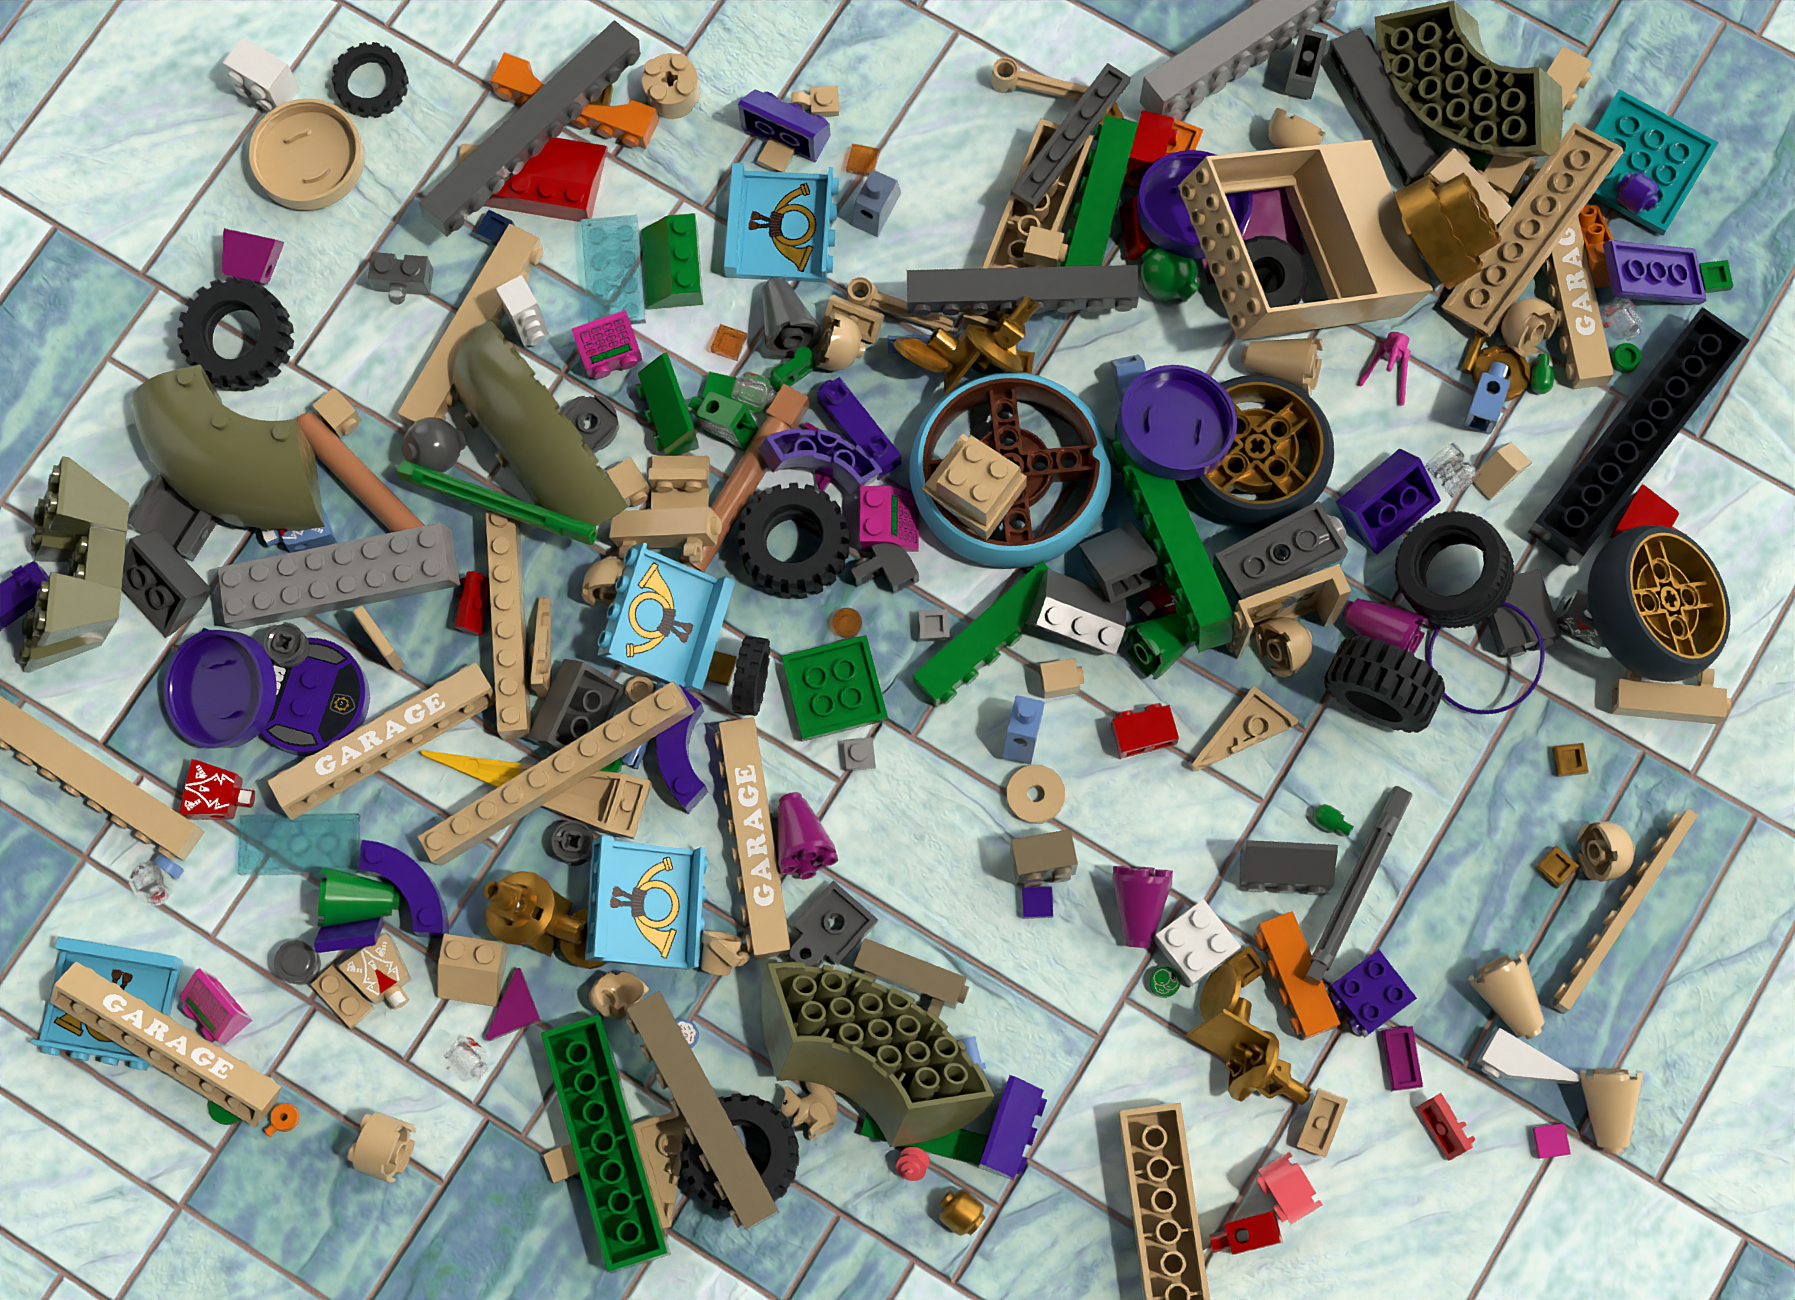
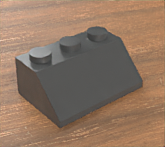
M157 529L130 539L125 549L121 589L167 638L202 609L212 589Z
M1046 569L1026 624L1098 652L1116 655L1126 628V599L1110 604L1101 589Z
M564 659L527 738L552 752L559 751L613 718L624 694L625 686L583 661Z
M1246 840L1240 851L1239 887H1247L1249 892H1264L1265 888H1276L1277 893L1293 894L1296 889L1307 890L1309 895H1325V891H1330L1334 884L1338 845Z

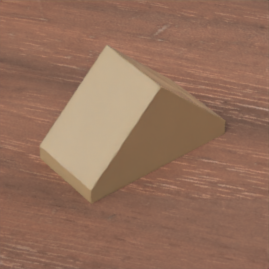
M1511 442L1497 450L1474 474L1470 481L1491 500L1529 467L1532 462Z

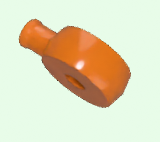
M290 1103L277 1105L271 1113V1124L264 1129L265 1133L271 1137L277 1130L288 1132L294 1129L300 1119L298 1109ZM287 1114V1119L283 1120V1116Z

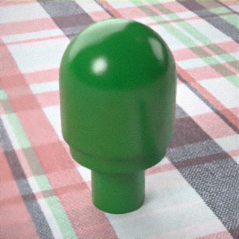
M1538 354L1537 365L1533 366L1531 370L1530 386L1535 393L1546 394L1553 387L1554 371L1553 367L1549 366V355Z
M1323 804L1314 810V822L1327 832L1335 833L1338 830L1344 835L1349 836L1354 828L1353 825L1343 820L1345 816L1341 814V811L1330 805Z

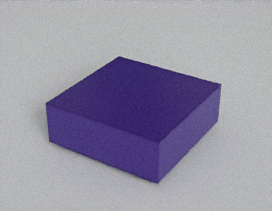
M1052 886L1022 888L1023 919L1053 918Z

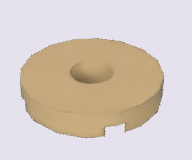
M1028 765L1019 769L1011 777L1007 786V803L1011 812L1029 824H1043L1052 820L1061 811L1065 802V787L1061 777L1053 769L1043 765ZM1033 787L1042 789L1044 798L1039 802L1031 801L1027 796L1029 789Z

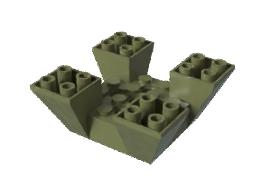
M62 456L59 465H53L45 496L43 499L39 498L37 507L35 506L33 524H38V526L35 528V533L32 534L30 551L35 552L34 561L68 562L67 575L51 572L47 581L41 582V588L37 591L36 603L32 611L27 610L26 618L24 617L22 635H27V638L24 639L23 646L20 647L19 663H24L23 672L26 673L102 646L119 618L129 503L72 459Z

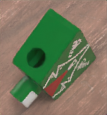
M709 392L704 400L695 396L688 405V412L696 415L702 428L707 433L743 452L758 430V426L746 405L717 393Z

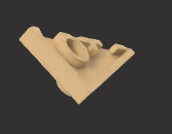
M543 597L539 598L535 642L531 643L530 655L533 661L530 684L531 689L536 691L539 698H546L551 688V598Z
M1253 686L1191 764V768L1199 771L1295 727L1299 719Z
M675 1111L633 1124L663 1229L672 1226L682 1170L680 1152H682L683 1144L681 1141L683 1133L686 1134L684 1128L688 1126L684 1115L678 1117Z

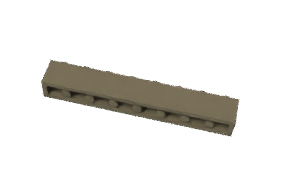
M660 991L627 1008L630 1017L625 1020L634 1036L640 1033L645 1043L640 1048L648 1062L655 1061L659 1071L654 1074L662 1089L664 1090L669 1087L674 1097L669 1102L678 1117L684 1115L689 1124L684 1130L691 1143L695 1144L698 1142L704 1153L699 1155V1158L706 1171L713 1170L718 1178L714 1186L722 1200L728 1197L733 1209L729 1211V1214L737 1228L743 1225L744 1229L748 1231L780 1213Z

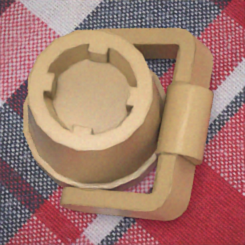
M704 931L701 969L703 971L727 976L730 975L732 967L742 966L748 962L751 953L748 952V948L742 943L740 937L730 932Z

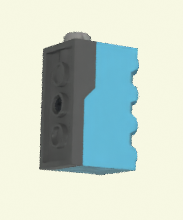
M1317 501L1216 553L1213 559V568L1232 612L1235 611L1239 600L1334 565L1340 564L1341 566L1348 553V549L1344 544L1346 530L1340 519L1327 515L1320 502Z

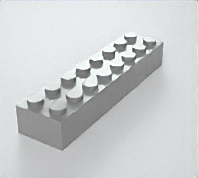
M1339 0L1258 1L1144 76L1139 103L1146 111L1174 117V121H1176L1183 111L1189 107L1191 109L1197 107L1202 103L1204 97L1210 93L1216 94L1220 92L1227 82L1233 78L1236 80L1246 74L1248 68L1254 64H1262L1275 50L1285 49L1292 42V39L1299 35L1301 28L1312 30L1319 21L1329 20L1336 13V6Z
M443 523L218 567L224 623L237 630L460 586L452 529Z

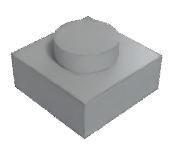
M948 609L919 610L921 642L950 640Z
M873 737L843 740L847 772L876 768Z

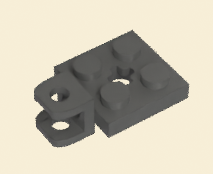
M833 880L793 924V927L802 936L790 949V962L805 963V966L819 967L828 957L839 966L878 923V919ZM830 917L834 919L841 917L843 919L841 922L843 928L831 930L828 919ZM807 953L811 957L805 960L802 959L800 956L802 954Z

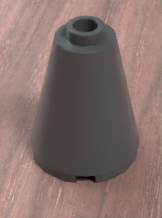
M780 278L768 280L761 290L766 348L773 357L781 359L794 358L796 350L800 347H808L812 350L821 338L819 325L787 280Z

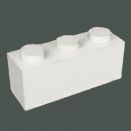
M522 275L496 288L507 317L523 346L526 348L529 345L535 346L543 342L545 337L550 334L538 302Z

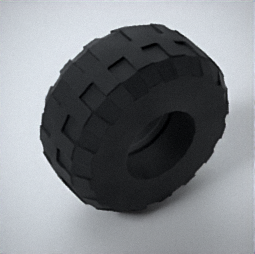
M1260 235L1248 240L1246 239L1244 244L1253 267H1266L1277 278V290L1271 293L1264 292L1269 307L1299 304L1307 286V269L1300 253L1296 251L1293 245L1279 239V237Z

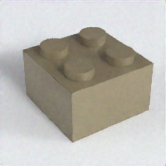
M1071 829L1011 840L1010 855L1017 886L1024 885V888L1038 887L1042 885L1041 881L1053 879L1054 883L1071 880V875L1076 874L1078 861Z

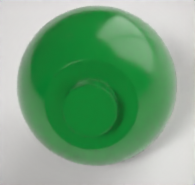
M1153 246L1142 256L1141 259L1144 263L1140 269L1141 281L1146 291L1153 297L1163 301H1172L1180 298L1186 303L1200 288V285L1195 282L1197 266L1193 258L1181 257L1160 247L1155 249Z

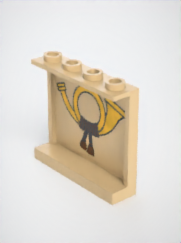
M1340 564L1239 600L1233 612L1232 642L1226 643L1230 652L1234 651L1237 659L1241 658L1250 635L1255 634L1258 629L1262 628L1260 625L1278 617L1296 619L1317 611L1324 627L1334 624L1351 592Z

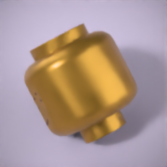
M960 1189L955 1194L950 1190L939 1203L943 1208L939 1215L940 1220L959 1236L966 1233L972 1235L986 1217L983 1215L984 1205L965 1189Z

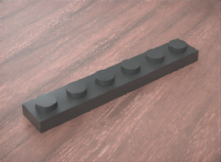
M1107 63L1013 186L1010 195L1034 210L1129 85L1131 77Z

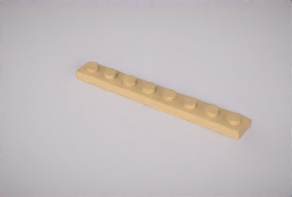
M1688 808L1681 814L1676 812L1668 822L1666 827L1670 831L1665 838L1660 836L1650 850L1654 853L1649 863L1644 860L1634 874L1638 877L1633 887L1629 884L1626 886L1618 898L1622 901L1617 911L1611 909L1602 922L1606 927L1601 935L1596 933L1586 946L1590 950L1586 958L1582 959L1580 957L1570 970V973L1574 976L1568 984L1563 982L1554 994V997L1558 1000L1553 1008L1564 1014L1571 1009L1698 817L1697 813Z

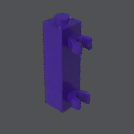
M840 377L834 381L828 380L819 387L816 393L818 404L847 441L855 447L856 445L860 446L879 465L883 472L878 476V480L902 464L900 452Z
M34 560L25 567L20 565L11 571L12 576L0 583V631L27 613V610L33 609L36 603L37 591L41 588V582L47 581L49 577L45 570Z

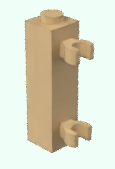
M710 507L622 511L612 518L609 538L620 548V559H624L630 547L644 542L647 543L646 549L684 547L683 555L690 556L689 562L698 563L702 562L703 559L702 546L717 545L718 535L722 531V522Z
M1626 668V679H1619L1613 685L1612 714L1719 724L1726 716H1729L1731 700L1727 698V689L1713 687L1714 669L1707 668L1697 675V686L1641 681V676L1634 674Z

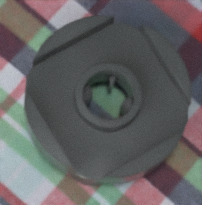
M594 395V397L579 396L569 402L563 410V414L568 420H571L583 437L581 441L590 448L592 453L606 448L615 439L620 425L616 410L607 399ZM592 417L597 419L595 422L596 427L593 429L584 428V420L586 418L590 420Z

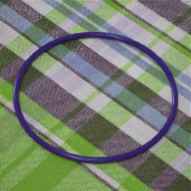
M1502 603V606L1508 607L1524 617L1533 628L1538 639L1540 663L1537 675L1529 689L1519 699L1507 706L1493 710H1477L1465 707L1444 693L1443 697L1449 703L1463 711L1474 714H1496L1509 710L1529 696L1541 677L1545 659L1541 634L1532 619L1521 609L1510 603ZM1439 625L1431 637L1428 648L1427 661L1428 666L1432 668L1433 645L1438 632L1442 628Z

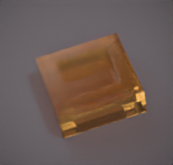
M852 143L846 172L868 177L872 170H876L880 149Z
M720 324L710 348L711 353L738 361L748 337L747 333Z

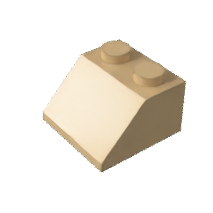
M444 934L438 961V998L498 1007L509 948L502 942Z

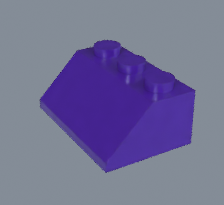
M755 89L740 99L738 103L743 130L767 141L769 138L777 140L794 148L795 154L815 163L831 136L830 123L824 117L818 114H808L794 103L787 104L782 102L770 92L765 91L763 93Z
M1399 448L1335 502L1346 523L1374 553L1378 554L1436 506L1441 499L1421 459Z
M1009 1075L979 1169L1013 1181L1016 1174L1022 1176L1028 1159L1022 1156L1026 1144L1032 1146L1037 1132V1128L1032 1127L1035 1116L1042 1117L1047 1099L1042 1098L1043 1089Z

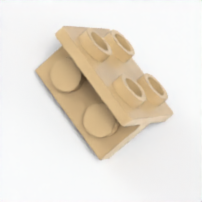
M653 456L652 468H649L648 478L651 486V509L709 507V456Z

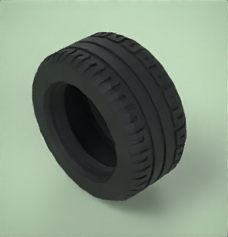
M1462 511L1438 513L1436 516L1432 515L1430 518L1424 519L1422 523H1418L1407 534L1408 536L1403 539L1395 560L1396 581L1401 593L1418 614L1427 617L1430 623L1450 629L1452 627L1454 629L1470 627L1473 624H1479L1480 621H1485L1487 617H1491V614L1496 613L1497 609L1502 606V603H1505L1506 597L1509 596V591L1512 589L1511 584L1514 581V561L1509 548L1500 534L1482 517L1476 516L1473 513L1470 514L1469 512L1463 513ZM1458 544L1475 546L1483 552L1484 566L1479 579L1471 588L1460 594L1450 596L1435 594L1428 590L1426 573L1430 562L1438 552Z

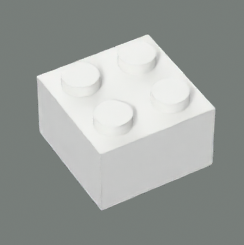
M244 37L240 39L223 62L228 72V78L235 84L234 89L245 98L251 96L256 99L258 105L266 111L270 112L274 108L292 101L300 90L287 63Z
M1204 899L1157 933L1153 939L1189 988L1193 987L1238 953L1241 948Z

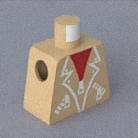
M384 933L378 938L375 946L363 948L338 966L375 1004L387 999L392 1008L397 1010L408 1003L409 998L401 987L410 982L411 976L395 941L389 934Z

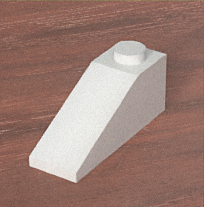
M1501 1028L1493 1032L1476 1062L1483 1066L1481 1070L1485 1074L1495 1079L1501 1077L1503 1079L1572 1085L1578 1082L1581 1077Z

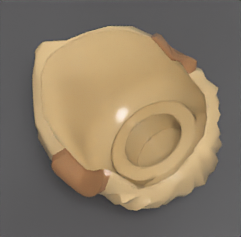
M624 970L617 974L608 971V973L601 975L595 981L588 996L590 1004L598 1013L606 1018L621 1020L629 1016L627 1008L644 999L649 992V988L634 974Z

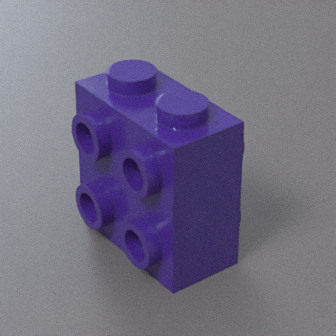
M1379 949L1327 989L1330 992L1329 998L1337 1010L1343 1009L1349 1017L1347 1023L1357 1035L1361 1033L1364 1038L1417 999Z

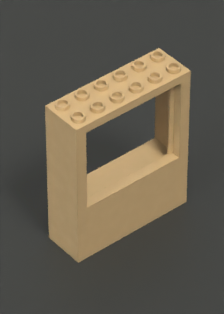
M1372 140L1206 156L1178 186L1191 223L1200 241L1201 249L1209 264L1210 272L1218 287L1220 298L1225 305L1231 326L1238 340L1402 317L1433 291L1418 251L1407 235L1401 219L1403 217ZM1285 188L1329 300L1274 308L1269 307L1225 194Z

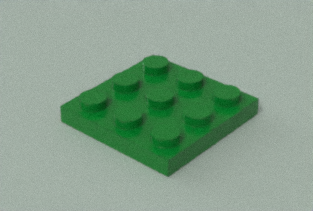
M867 635L781 656L803 742L888 720Z

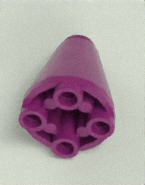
M792 792L785 794L779 799L777 861L781 874L799 875L800 879L805 880L814 877L817 874L816 871L837 863L838 856L832 840L806 799L802 798L801 793Z
M1113 866L1112 879L1126 946L1150 948V941L1154 939L1172 885V870L1137 866V869H1131V867Z

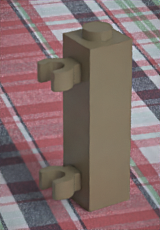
M864 938L854 963V970L874 978L873 982L878 979L932 1000L927 1013L931 1011L937 1017L940 1016L943 1005L956 1009L958 1002L964 1004L970 988L965 986L966 977L867 938Z

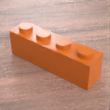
M1293 911L1260 923L1256 928L1258 933H1255L1254 937L1261 951L1265 949L1269 961L1266 962V966L1271 978H1277L1281 987L1278 990V995L1283 1006H1288L1293 1017L1289 1020L1295 1035L1300 1034L1304 1041L1337 1028L1340 1022L1323 981L1321 980L1319 985L1316 986L1304 980L1311 965L1310 959L1312 955Z

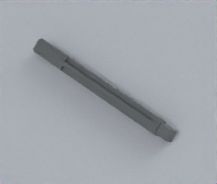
M1399 786L1393 787L1310 959L1311 965L1304 980L1318 986L1325 971L1330 969L1412 798L1411 792Z

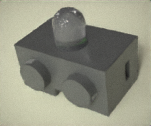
M372 252L368 280L374 291L389 292V301L394 305H400L404 302L406 294L430 296L434 269L428 256L404 254V260L397 259L396 255L392 253Z

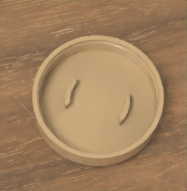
M297 99L274 108L259 122L250 140L249 161L261 188L275 202L295 210H317L338 202L354 188L363 171L365 152L362 139L355 124L342 109L332 103L319 99Z

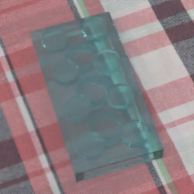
M637 214L581 220L588 323L626 310L631 325L646 323Z
M359 813L302 814L292 821L286 814L240 815L237 874L240 876L321 874L322 867H330L351 874H358L361 815Z

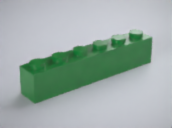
M1105 115L1103 124H1098L1096 127L1094 140L1098 141L1096 150L1091 149L1087 166L1091 167L1089 176H1083L1080 192L1084 193L1082 203H1076L1073 218L1077 219L1075 229H1069L1066 244L1070 245V249L1065 257V261L1060 262V267L1102 266L1138 127L1137 122Z
M1043 561L1036 565L912 675L913 683L935 707H938L942 702L944 705L948 704L957 695L956 690L963 683L966 686L972 683L978 677L979 673L977 671L985 664L987 666L992 665L1000 657L999 651L1006 645L1012 647L1022 637L1021 632L1030 626L1026 623L1046 569L1051 570Z

